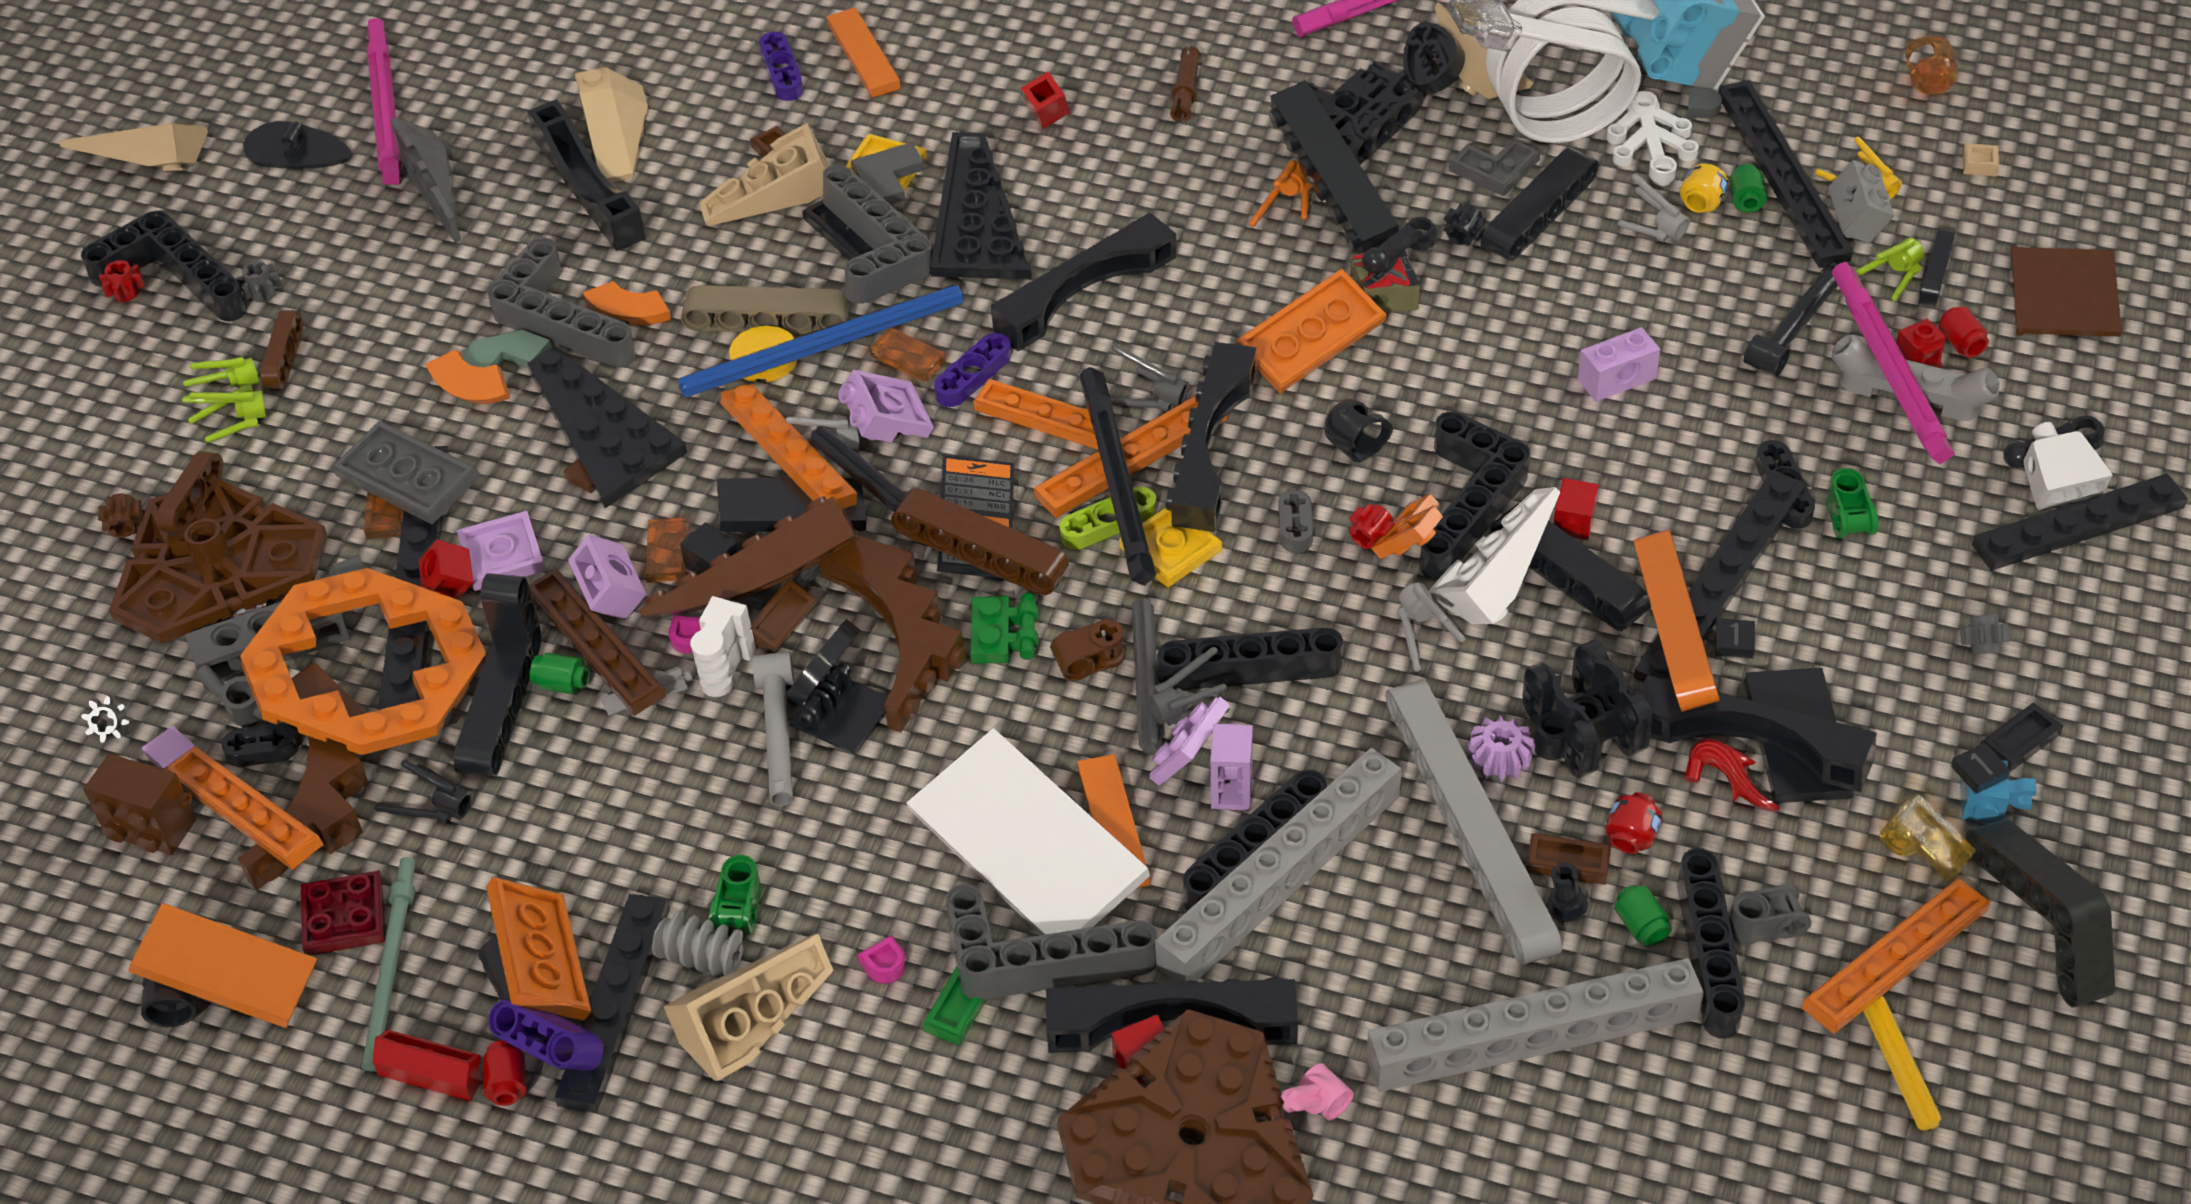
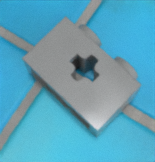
M1852 160L1828 187L1842 233L1870 243L1895 216L1890 203V197L1887 194L1882 179V173L1871 164L1865 165Z

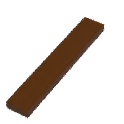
M557 568L529 584L532 599L634 716L667 696L663 686L601 617L590 609L588 603Z

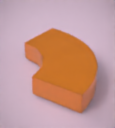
M612 281L582 292L584 302L592 311L617 320L629 321L630 325H652L671 320L670 311L657 290L646 293L630 292L620 288Z
M456 349L425 363L435 382L446 392L461 400L469 401L473 404H491L511 398L502 370L496 364L487 367L471 366Z

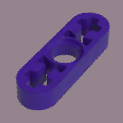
M781 32L765 33L759 39V47L775 95L780 100H795L803 94V84L787 37ZM772 47H776V49H778V51L773 52V48H772ZM778 64H788V66L783 68L774 67ZM789 80L790 85H786L784 81Z
M991 333L980 339L935 379L936 401L945 407H955L962 404L1010 361L1011 345L1009 338L1001 333ZM970 366L981 368V371L973 374L967 373L964 370Z

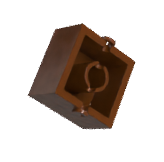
M108 753L83 788L91 809L100 823L102 832L107 838L118 843L125 841L138 845L151 853L158 851L173 855L196 821L190 806L192 794L184 792L177 774Z

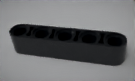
M1565 148L1487 225L1481 237V247L1510 262L1514 261L1593 182L1598 172L1599 161L1573 148Z
M1518 504L1491 523V534L1503 528L1501 524L1502 519ZM1547 522L1530 562V569L1617 631L1625 630L1650 610L1649 596L1640 585L1553 523Z
M1323 627L1173 640L1161 645L1157 654L1158 680L1160 683H1163L1201 654H1204L1212 647H1216L1217 653L1172 687L1174 690L1178 688L1181 690L1204 689L1220 684H1225L1227 687L1335 676L1342 669L1343 638L1337 630Z
M1309 769L1295 774L1191 865L1183 876V903L1185 909L1189 911L1327 787L1326 778L1320 772Z
M1694 848L1688 850L1682 856L1677 889L1691 964L1703 989L1700 1007L1702 1024L1710 1035L1725 1039L1737 1034L1740 1028L1745 1007V996L1717 858L1711 851L1703 848ZM1719 1010H1725V1011H1727V1012H1729V1013H1724V1012H1721V1011H1719Z

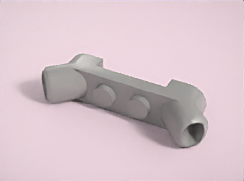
M1856 334L1847 335L1836 343L1832 352V360L1841 369L1840 383L1844 389L1867 397H1871L1874 388L1894 393L1874 354ZM1906 360L1928 402L1943 406L1941 416L1961 421L1973 420L1981 413L1982 405L1996 400L1999 394V379L1989 368H1981L1964 375Z

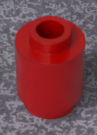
M1953 307L1942 315L1939 330L1946 336V339L1959 354L1965 355L1967 358H1973L1987 348L1989 345L1987 330L1967 307Z
M504 1040L491 1043L483 1056L484 1096L496 1105H512L526 1094L525 1055L521 1049Z

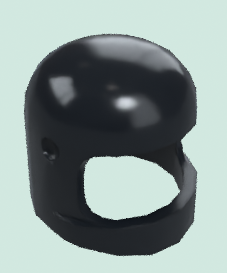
M1353 399L1343 400L1334 405L1324 422L1326 438L1354 462H1362L1379 452L1393 432L1392 424L1380 414L1368 415L1367 406L1361 401ZM1380 422L1382 428L1378 438L1371 439L1364 434L1363 428L1371 423Z

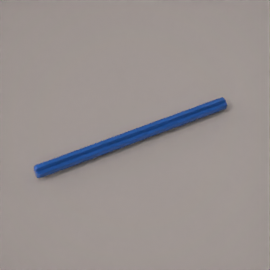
M953 285L680 377L678 379L679 390L683 397H690L958 306L963 303V293L957 285Z

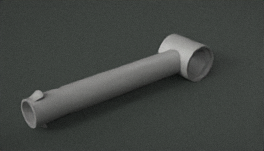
M790 651L752 656L756 689H763L770 802L775 806H786L793 801L786 686L794 684Z

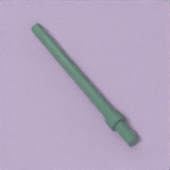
M410 857L400 859L397 880L391 885L389 902L392 906L361 1066L366 1071H376L372 1062L375 1037L386 1029L407 909L413 904L415 887L412 885L416 861Z

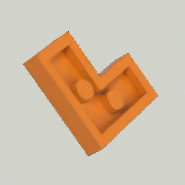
M1430 493L1409 503L1394 520L1393 523L1395 525L1386 536H1381L1371 549L1382 559L1393 553L1399 556L1406 552L1413 544L1417 543L1418 546H1422L1436 534L1433 528L1443 518L1436 509L1439 506L1438 501Z

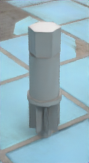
M679 666L653 675L663 686L667 696L688 689L686 682L692 680L689 669L681 672ZM615 693L601 697L608 717L629 710Z

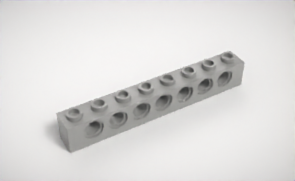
M1371 747L1155 940L1156 968L1175 983H1183L1189 980L1198 981L1400 797L1401 768Z
M1689 958L1368 1030L1366 1058L1378 1092H1383L1697 1020L1703 997V989Z

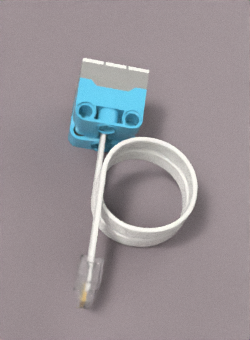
M1450 0L1446 7L1461 34L1474 36L1479 46L1488 48L1486 57L1487 75L1514 126L1526 137L1546 143L1575 141L1602 130L1627 109L1640 86L1641 72L1639 65L1624 43L1615 25L1605 14L1590 8L1610 11L1624 36L1634 38L1639 46L1637 57L1650 78L1700 88H1709L1715 91L1765 17L1755 0H1518L1509 10H1507L1503 3L1505 0ZM1572 4L1590 7L1563 8L1546 14L1540 19H1534L1542 12L1556 6ZM1548 42L1605 53L1599 64L1586 77L1565 90L1537 97L1516 95L1519 81L1527 65ZM1507 52H1509V54H1508V56H1507V59H1506V61H1505V64H1504V66H1503V63H1504L1506 54H1507ZM1624 65L1621 77L1613 89L1602 100L1584 112L1555 121H1537L1526 118L1558 117L1583 108L1602 95L1611 86Z

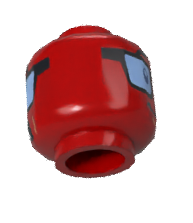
M1635 792L1633 795L1618 797L1604 824L1610 844L1628 854H1636L1639 851L1649 849L1654 843L1663 822L1662 812L1655 805V800L1647 794Z

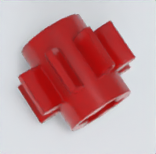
M123 260L111 262L106 266L105 274L99 275L106 298L114 295V298L120 302L133 300L138 296L139 288L145 287L138 265L130 267L129 263Z
M1367 504L1364 509L1358 507L1349 517L1353 524L1348 529L1352 540L1358 546L1370 549L1381 536H1386L1395 524L1393 523L1392 515L1386 508L1380 505Z

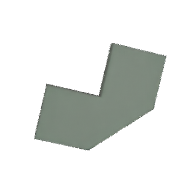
M521 329L475 340L462 353V356L471 366L487 367L495 364L499 366L506 360L528 369L527 363L552 347L549 339Z

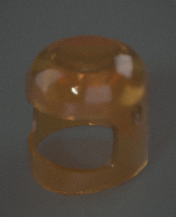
M1935 36L1920 37L1913 40L1907 46L1905 56L1907 66L1911 70L1910 81L1919 93L1929 96L1940 95L1948 91L1955 84L1958 76L1953 46L1948 40ZM1922 45H1932L1934 55L1921 60L1913 66L1909 61L1911 54Z

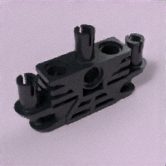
M1376 61L1372 62L1367 70L1362 68L1358 70L1333 94L1321 89L1312 82L1308 83L1360 165L1415 116L1423 101L1422 92L1419 89H1413L1409 83V75L1405 70L1397 73Z

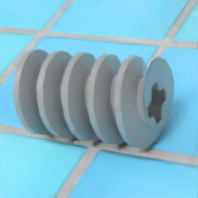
M679 910L673 915L671 920L667 917L663 918L654 932L652 952L656 958L666 957L668 961L672 963L681 962L687 968L695 966L698 971L702 973L710 971V974L715 977H722L739 968L743 953V932L739 929L734 930L730 938H728V927L722 924L713 934L714 923L711 920H706L699 929L698 916H691L686 924H684L685 913Z

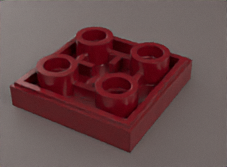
M380 870L300 884L302 950L304 954L311 956L385 942L383 877Z

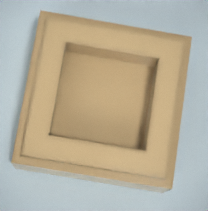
M1964 144L1963 174L1998 176L1999 148L1997 145Z

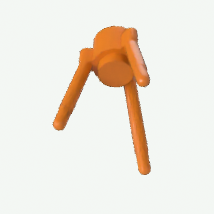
M1290 160L1285 165L1282 173L1273 183L1274 189L1249 222V226L1254 227L1280 192L1287 196L1301 193V218L1303 220L1308 218L1309 192L1312 185L1307 182L1308 177L1304 176L1298 162Z

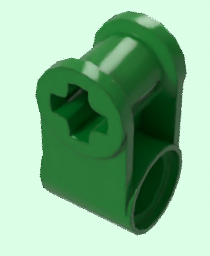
M1851 468L1837 470L1831 477L1826 498V506L1832 520L1835 536L1838 539L1846 538L1847 534L1866 532L1868 535L1877 534L1878 515L1862 474Z
M743 854L734 855L728 858L721 867L716 894L711 902L709 920L714 923V931L723 924L728 928L743 929L745 934H752L754 932L762 886L757 865L749 856Z

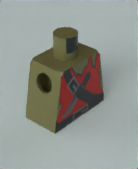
M1405 250L1391 260L1387 269L1379 274H1371L1363 268L1362 256L1364 253L1353 256L1351 259L1350 277L1384 312L1419 309L1420 284Z

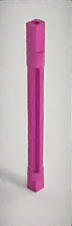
M1336 0L1293 16L1292 23L1297 35L1303 37L1399 0Z
M373 18L368 20L367 58L378 167L382 173L383 185H399L401 158L390 122L391 119L396 118L389 47L385 40L384 21Z
M1846 262L1838 264L1831 273L1845 297V302L1922 446L1927 449L1930 457L1941 465L1955 455L1947 440L1944 429L1867 289L1863 287L1855 270Z

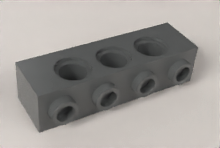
M281 602L185 634L197 671L202 666L209 665L223 683L234 677L245 676L241 666L240 655ZM341 613L309 620L316 636V647L282 655L284 661L349 640L350 638Z

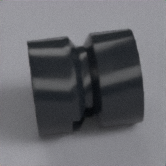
M143 977L144 989L142 990L141 1016L145 1021L160 1027H176L190 1022L195 1017L196 996Z

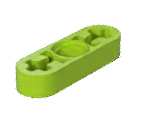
M1133 487L1143 523L1156 514V495L1147 487ZM1111 497L1065 516L1059 524L1061 543L1069 549L1079 550L1119 534L1117 520L1113 522L1099 520V517L1103 514L1115 515Z

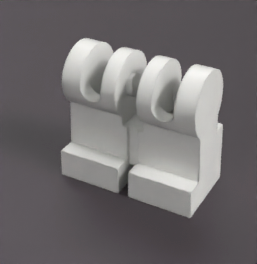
M712 596L699 619L701 630L695 633L691 639V649L702 691L711 697H721L732 690L734 685L732 675L742 659L751 661L752 656L756 652L753 632L750 629L751 623L747 605Z

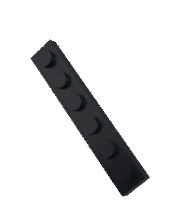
M2168 473L1974 535L1972 546L1988 568L1993 571L2183 509L2188 498Z
M629 893L589 1002L591 1012L585 1021H582L580 1026L600 1038L603 1044V1057L599 1065L591 1071L564 1070L554 1097L558 1107L598 1112L653 957L652 941L654 932L660 921L667 917L670 909L667 899Z

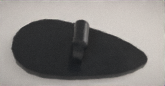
M274 121L263 124L253 129L246 136L243 143L246 158L252 163L264 167L322 168L342 164L352 158V152L344 142L328 133L298 122Z

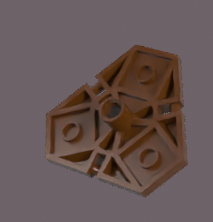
M220 479L183 534L163 532L158 527L157 514L161 503L168 493L148 500L131 547L135 559H127L109 611L114 621L163 644L192 632V630H199L207 624L217 623V620L230 618L231 613L241 609L247 611L254 608L257 604L260 606L267 603L266 601L270 599L273 601L278 599L280 595L285 596L294 585L314 581L328 537L325 526L275 503L266 508L261 497Z
M1188 1009L1168 1025L1163 1032L1155 1036L1150 1043H1147L1139 1052L1137 1051L1131 1056L1129 1064L1125 1069L1117 1068L1108 1078H1105L1097 1087L1093 1088L1088 1095L1081 1098L1058 1118L1057 1128L1076 1198L1094 1204H1311L1313 1192L1304 1163L1301 1160L1300 1150L1297 1147L1291 1121L1283 1116L1284 1101L1281 1098V1089L1276 1079L1277 1076L1272 1066V1060L1263 1032ZM1140 1078L1148 1084L1145 1089L1137 1082ZM1266 1116L1267 1121L1256 1123V1117ZM1190 1138L1196 1141L1198 1145H1189L1182 1139ZM1166 1191L1183 1195L1182 1202L1166 1198Z

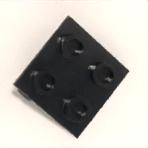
M840 663L838 666H832L828 676L817 685V689L813 690L811 697L805 705L798 709L797 715L789 724L791 727L855 754L886 714L884 704L888 696L851 680V668L844 663Z

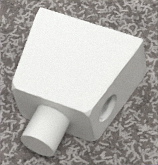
M2051 422L2039 424L2032 430L2035 441L2031 443L2024 458V467L2038 510L2082 501L2104 494L2113 475L2082 433L2075 431L2058 435Z

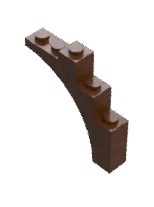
M858 535L859 540L819 562L821 577L847 588L867 601L885 620L894 635L900 659L895 683L884 706L887 727L902 732L907 722L916 717L922 697L925 692H930L933 689L936 678L948 682L955 669L959 670L963 666L966 658V648L963 647L962 631L939 624L942 617V609L939 608L937 591L916 585L918 570L915 569L913 552Z
M316 663L291 678L300 700L338 690L349 717L366 713ZM308 736L309 749L306 770L298 792L285 812L316 833L324 844L322 846L332 854L342 846L351 843L355 837L363 833L355 809L346 799L357 794L369 782L361 760L353 752L347 750L346 744L332 739L324 742ZM257 843L238 858L247 881L255 890L275 880L282 872L289 868Z

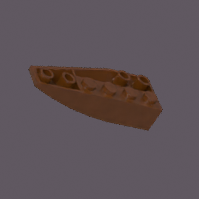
M825 496L820 497L806 506L808 511L801 516L794 518L793 515H790L778 521L774 525L776 530L765 537L757 534L741 544L743 547L741 551L732 556L727 552L716 557L709 563L710 569L699 575L697 571L685 575L677 581L679 587L667 594L665 590H661L645 600L647 605L639 609L643 617L655 619L704 610L712 596L732 602L749 597L801 574L859 540V537L843 506L834 497L828 500Z

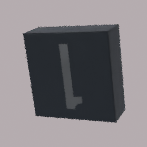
M1717 618L1715 624V655L1753 659L1755 652V621Z
M1986 743L1954 757L1951 763L1952 769L1975 794L2008 779L2010 769Z

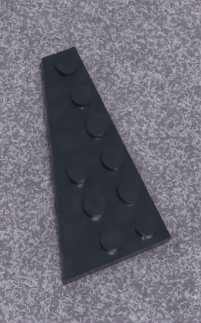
M952 132L931 259V277L1032 280L1031 268L1026 260L1023 244L1017 234L1016 224L1005 192H1003L1001 187V180L998 172H996L985 133Z
M555 346L527 363L531 377L550 406L551 413L560 424L566 440L585 469L592 487L596 489L604 508H607L687 453L686 443Z

